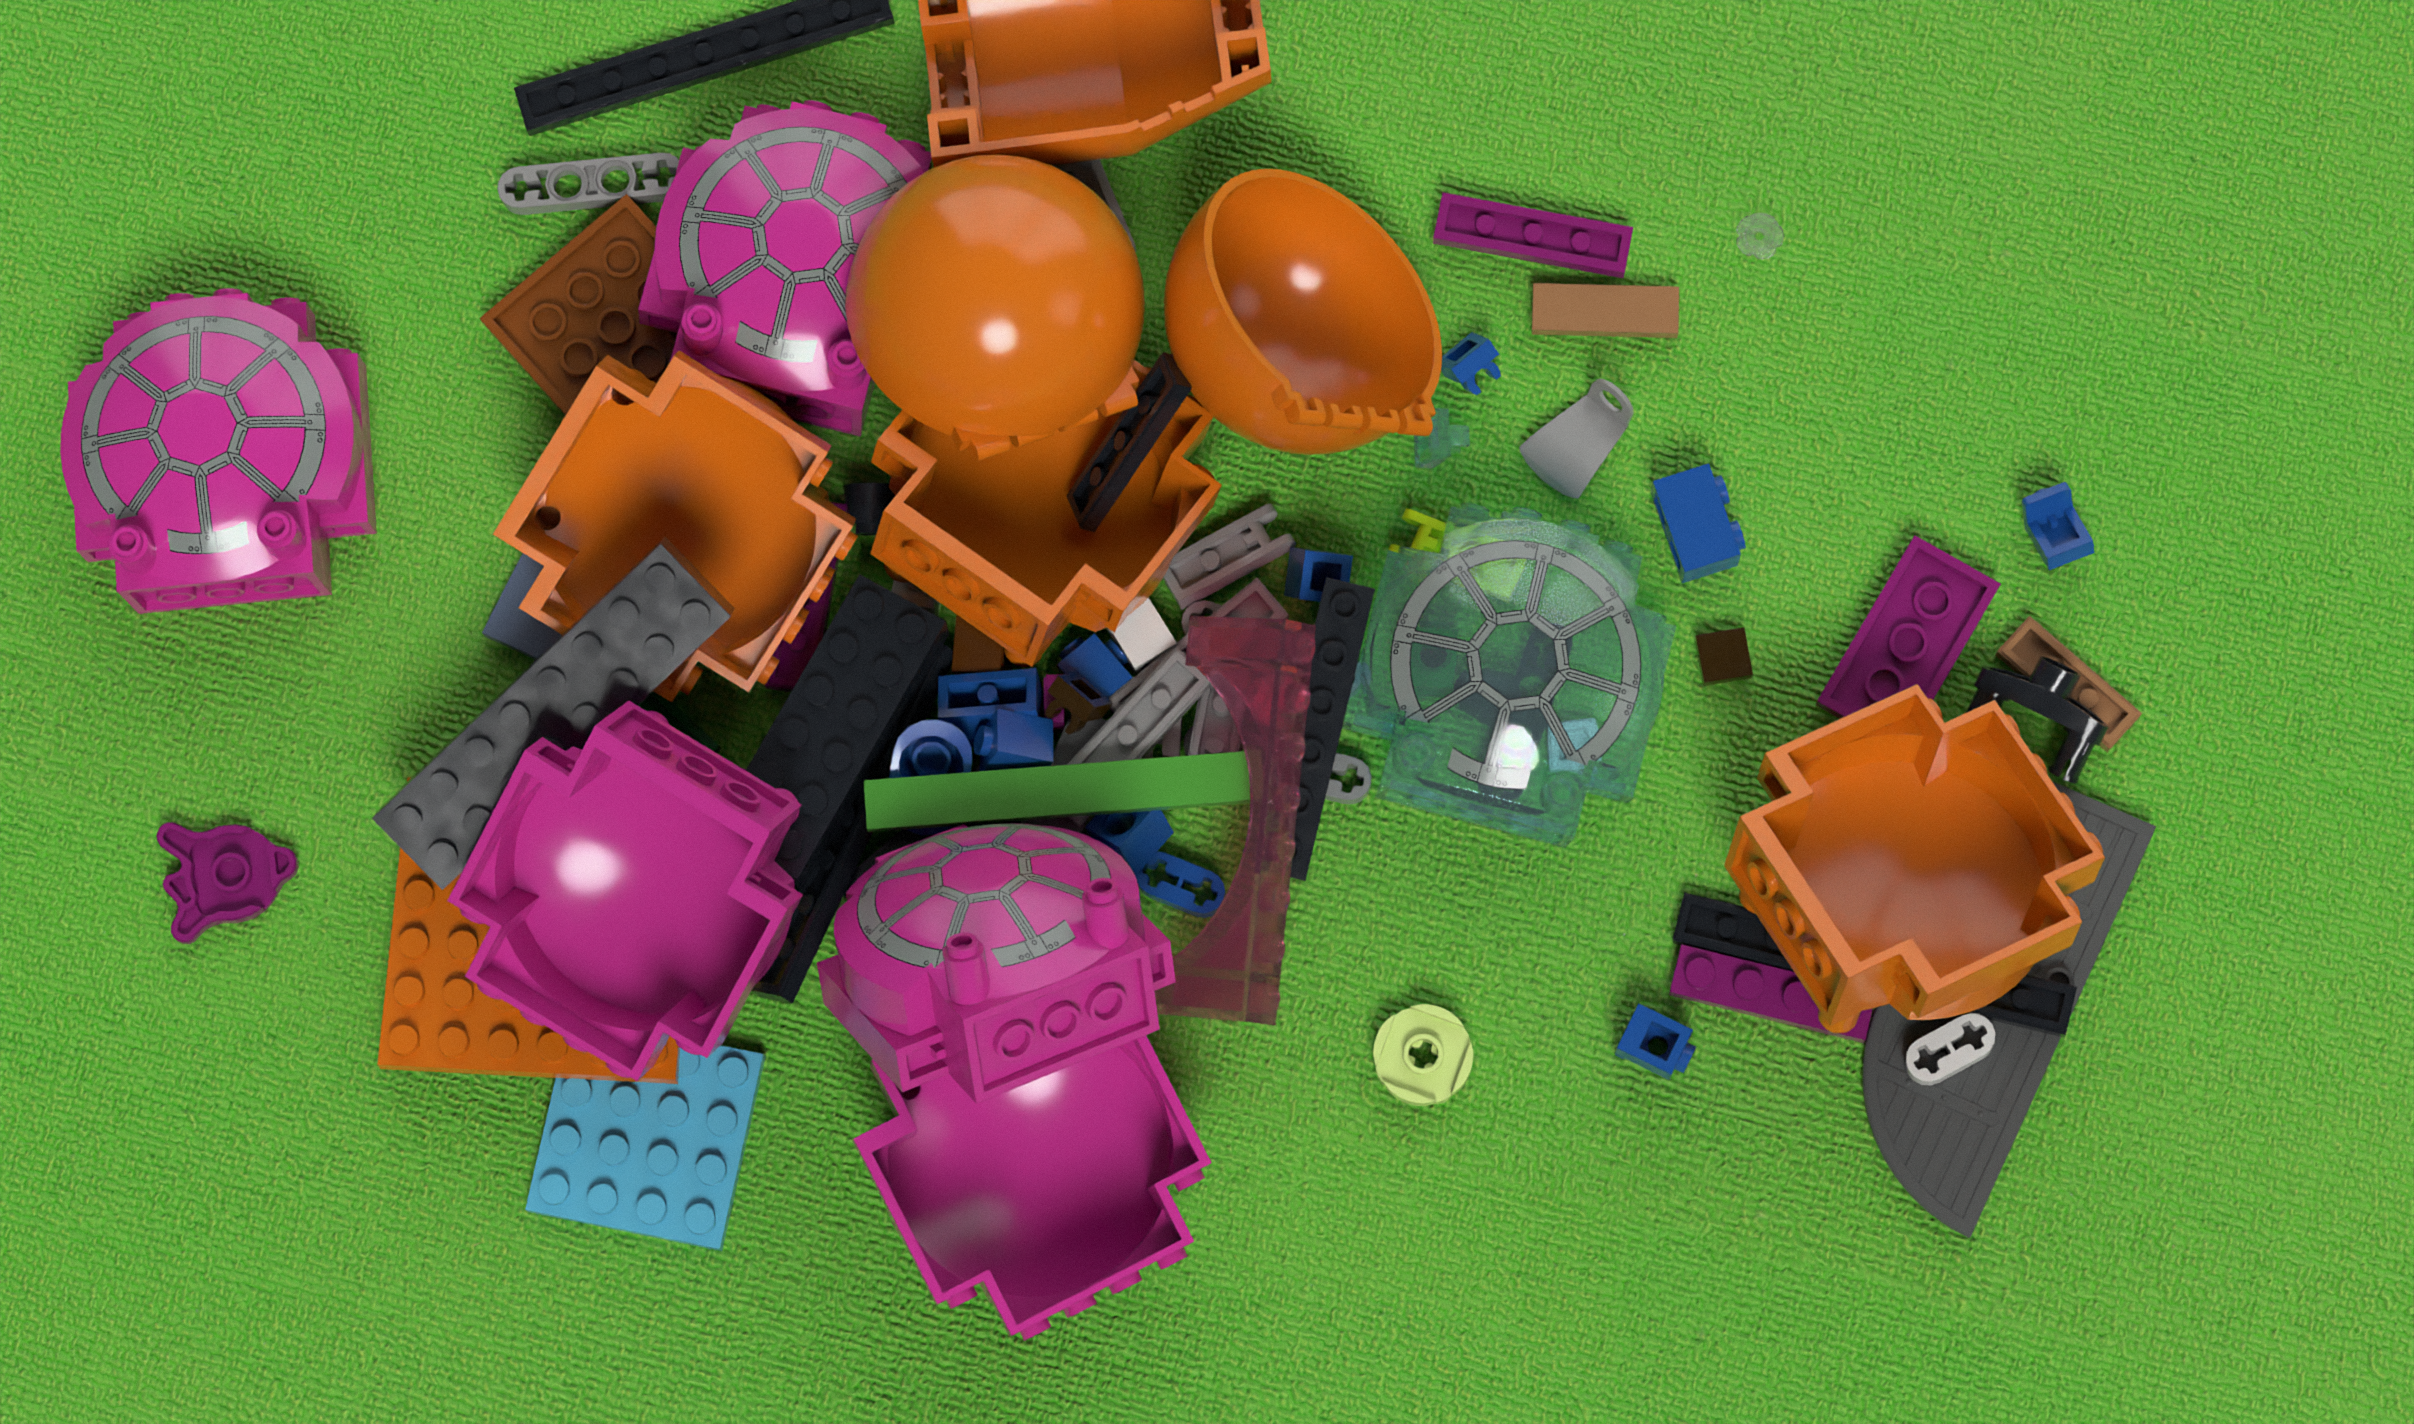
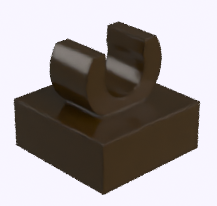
M1078 672L1058 675L1047 690L1056 700L1048 705L1045 715L1048 718L1058 717L1063 708H1067L1072 715V719L1065 732L1070 735L1080 732L1088 721L1102 719L1113 702Z

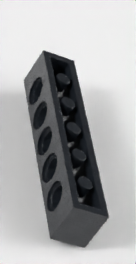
M1328 577L1325 579L1257 870L1306 881L1375 592L1374 588Z

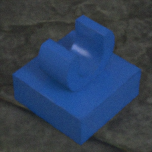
M1471 332L1442 356L1441 372L1446 378L1460 383L1466 391L1478 395L1481 393V390L1475 383V375L1479 370L1484 369L1489 377L1496 380L1501 377L1498 366L1492 362L1499 353L1488 338Z

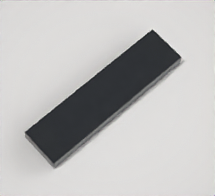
M1163 352L1135 392L1138 405L1121 413L1066 495L1080 529L1092 532L1097 530L1191 391V384L1178 368L1172 354Z

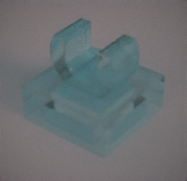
M1435 408L1436 414L1431 418L1433 423L1431 434L1426 437L1414 436L1415 468H1435L1449 458L1451 454L1460 453L1461 447L1470 446L1469 426H1449V409Z

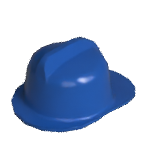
M940 719L921 720L909 725L898 736L893 749L889 778L971 772L972 747L966 735L954 724ZM952 826L908 829L907 831L919 835H934Z

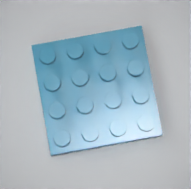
M720 1046L708 1058H705L702 1055L690 1054L680 1048L678 1084L555 1078L525 1210L555 1218L722 1251L765 1062V1055Z

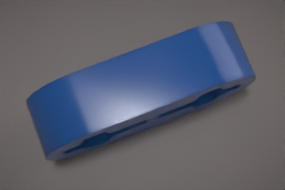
M1157 851L1135 875L1138 887L1144 895L1196 917H1211L1218 913L1225 904L1226 893L1224 883L1217 874L1164 852ZM1161 863L1166 865V875L1178 880L1175 886L1165 881H1160L1156 888L1149 886V876L1144 872L1147 868L1155 870L1158 864ZM1204 882H1210L1211 891L1217 898L1214 901L1206 900L1203 906L1196 905L1195 895L1183 889L1185 883L1201 888Z

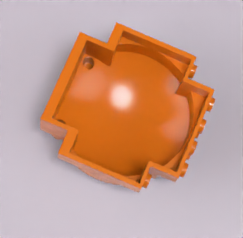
M680 350L673 356L657 383L647 379L642 372L628 368L607 355L594 368L493 533L494 536L544 566L518 608L562 635L654 546L666 537L735 609L732 616L653 691L670 702L674 700L679 690L688 695L703 672L701 668L696 666L697 661L748 693L756 681L765 686L780 662L779 659L772 656L782 639L789 644L792 643L810 612L803 605L808 598L817 603L836 571L829 566L833 557L835 556L843 561L858 535L850 531L856 518L830 503L828 491L819 486L833 464L831 460L826 458L832 445L795 423L785 411L761 392L739 381L718 375Z
M1134 360L1132 367L1139 379L1136 392L1151 368L1144 367ZM1187 395L1097 530L1092 532L1080 529L1066 495L1122 412L1104 417L1099 408H1097L1098 420L1064 432L1055 429L1054 435L1018 448L1013 445L1010 437L1007 436L1010 444L1009 451L976 462L968 448L958 451L950 435L921 423L902 410L878 438L871 459V463L890 475L889 488L896 496L883 511L870 554L884 563L885 571L892 579L898 582L913 583L1004 647L1006 657L1013 664L1021 667H1033L1041 659L1042 654L1069 623L1094 632L1107 627L1115 633L1126 617L1141 606L1156 590L1164 578L1173 557L1211 510L1222 487V484L1216 481L1211 472L1205 467L1187 461L1205 438L1213 416L1195 397Z
M1916 684L1766 752L1757 780L1772 802L1739 817L1724 867L1740 889L1739 899L1742 905L1748 911L1758 916L1819 1008L1818 1018L1820 1023L1832 1033H1845L1855 1027L1861 1011L1888 1004L1907 1020H1933L1969 1013L2002 997L2028 974L2035 963L2072 946L2083 921L2081 920L2076 903L2067 895L2095 881L2105 856L2103 855V849L2098 838L2093 833L2087 832L2075 815V809L2069 797L2065 793L2059 792L2049 778L2047 768L2041 757L2036 753H2032L2021 738L2015 720L2010 715L2004 714L1995 700L1944 723L1942 712L1933 699H1928L1919 685Z

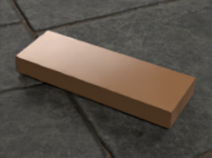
M1533 283L1532 335L1678 338L1679 287Z
M2031 616L2021 624L1995 654L2015 673L2028 677L2031 676L2040 656L2055 660L2078 672L2081 676L2071 697L2094 712L2108 725L2109 728L2100 744V747L2107 753L2142 715L2137 708Z

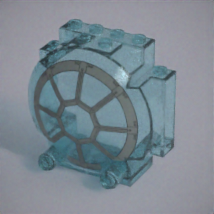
M1461 503L1460 508L1451 506L1438 553L1409 547H1399L1398 553L1389 550L1387 552L1342 728L1389 740L1374 798L1566 848L1575 838L1586 793L1624 803H1629L1633 799L1648 737L1661 704L1664 674L1676 626L1665 623L1666 616L1635 605L1639 587L1637 578L1643 556L1632 554L1633 547L1610 540L1604 541L1603 546L1598 545L1600 536L1589 533L1590 527L1588 525L1572 520H1561L1560 525L1541 521V513L1527 508L1513 507L1512 513L1502 511L1498 519L1490 517V510L1480 505Z

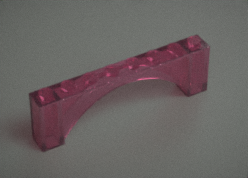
M1190 616L1185 666L1197 668L1210 681L1226 704L1236 724L1244 747L1249 772L1250 819L1241 861L1229 891L1203 930L1181 952L1173 957L1176 982L1155 991L1158 1014L1276 1025L1277 1009L1280 1004L1281 965L1285 953L1286 915L1290 903L1291 865L1295 853L1296 815L1300 803L1301 765L1305 753L1306 715L1310 703L1311 665L1315 653V625L1288 619Z

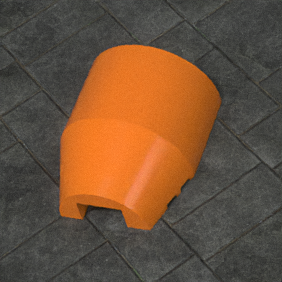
M918 0L932 106L930 114H927L934 168L953 160L977 155L1002 154L1026 157L1052 166L1132 156L1271 83V68L1260 0Z

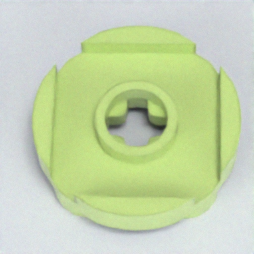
M1419 1004L1402 1010L1396 1015L1394 1014L1383 1023L1374 1042L1373 1060L1378 1080L1392 1096L1402 1102L1416 1106L1438 1105L1448 1101L1451 1096L1460 1091L1465 1085L1472 1069L1473 1048L1469 1034L1453 1013L1435 1005ZM1423 1042H1427L1432 1045L1431 1053L1438 1057L1435 1064L1427 1063L1424 1069L1415 1066V1058L1408 1053L1411 1047L1420 1049Z

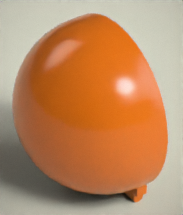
M1002 154L977 155L953 160L926 171L904 185L877 212L859 243L850 268L845 302L847 325L857 355L869 376L880 390L907 414L939 432L950 435L958 451L968 448L973 459L977 462L1009 451L1010 444L1007 436L1010 437L1013 445L1018 448L1054 435L1055 429L1064 432L1098 420L1097 408H1099L1104 417L1138 405L1135 390L1139 384V379L1132 364L1139 347L1145 312L1144 286L1140 265L1131 240L1117 216L1093 190L1081 181L1052 165L1030 158Z
M1281 169L1251 170L1231 178L1220 187L1194 214L1175 247L1167 272L1163 301L1165 330L1171 354L1178 368L1191 384V392L1199 403L1216 420L1239 436L1269 449L1292 454L1317 455L1338 453L1362 447L1389 433L1395 432L1404 435L1429 436L1433 429L1431 418L1436 414L1431 397L1439 382L1442 367L1441 336L1427 291L1410 261L1395 241L1369 214L1343 194L1324 183L1295 172Z

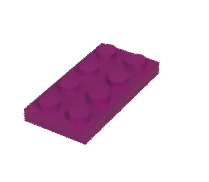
M1914 535L1819 696L1816 706L1841 719L1916 684L1919 685L1928 699L1934 700L2001 583Z

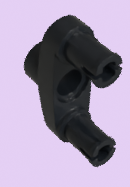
M2040 656L2030 677L2004 669L1982 666L1974 683L1977 690L1966 711L1967 713L1993 700L2001 708L2004 701L2010 702L2012 700L2064 725V730L2067 731V734L2048 771L2059 777L2070 759L2071 764L2063 780L2074 784L2078 783L2079 776L2094 745L2100 746L2109 728L2094 712L2071 697L2081 675L2070 667L2044 656Z

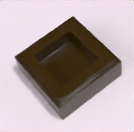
M1744 627L1695 635L1703 686L1751 679L1753 677Z

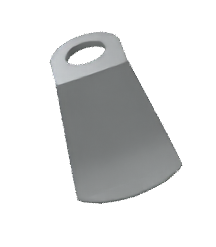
M1596 379L1586 396L1530 436L1519 447L1520 452L1530 468L1545 483L1563 495L1579 498L1627 429L1634 413L1632 404L1616 385L1605 379ZM1603 390L1611 393L1619 401L1622 409H1618L1610 404L1605 398Z

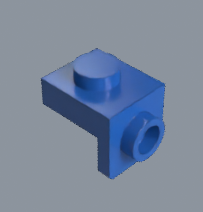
M2066 482L2050 488L2040 489L2022 499L2025 530L2048 570L2094 553L2093 539L2073 507L2071 489Z

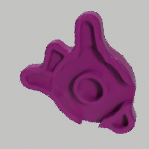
M167 822L157 832L158 844L181 862V868L178 872L165 877L163 888L178 905L177 914L171 925V934L182 944L195 942L207 929L215 925L240 923L254 919L264 913L275 901L283 885L297 874L299 868L298 858L293 851L286 847L274 845L262 834L248 826L238 824L223 825L204 832H194L176 823Z

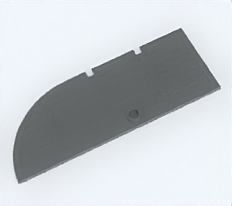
M2053 782L2059 792H2063L2069 797L2074 806L2075 815L2086 831L2093 833L2098 838L2103 849V855L2105 856L2095 881L2067 895L2076 903L2081 920L2083 921L2072 946L2035 963L2027 974L2076 986L2077 990L2071 1011L2072 1015L2156 826ZM1890 1004L1876 1007L1866 1037L1862 1071L1865 1108L1874 1139L1888 1167L1910 1196L1940 1222L1954 1231L1971 1238L2061 1037L1989 1020L1995 1030V1043L1989 1055L1940 1083L1931 1086L1921 1085L1912 1080L1905 1067L1906 1053L1910 1045L1917 1039L1965 1014L1933 1020H1907ZM1969 1025L1963 1027V1038L1952 1044L1955 1050L1966 1044H1971L1975 1050L1980 1049V1041L1985 1032L1982 1029L1973 1031ZM1925 1049L1920 1050V1059L1915 1064V1067L1918 1070L1927 1068L1931 1074L1936 1073L1937 1061L1948 1055L1946 1049H1943L1933 1055H1929Z

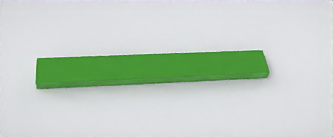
M1263 750L864 780L868 832L1267 802Z

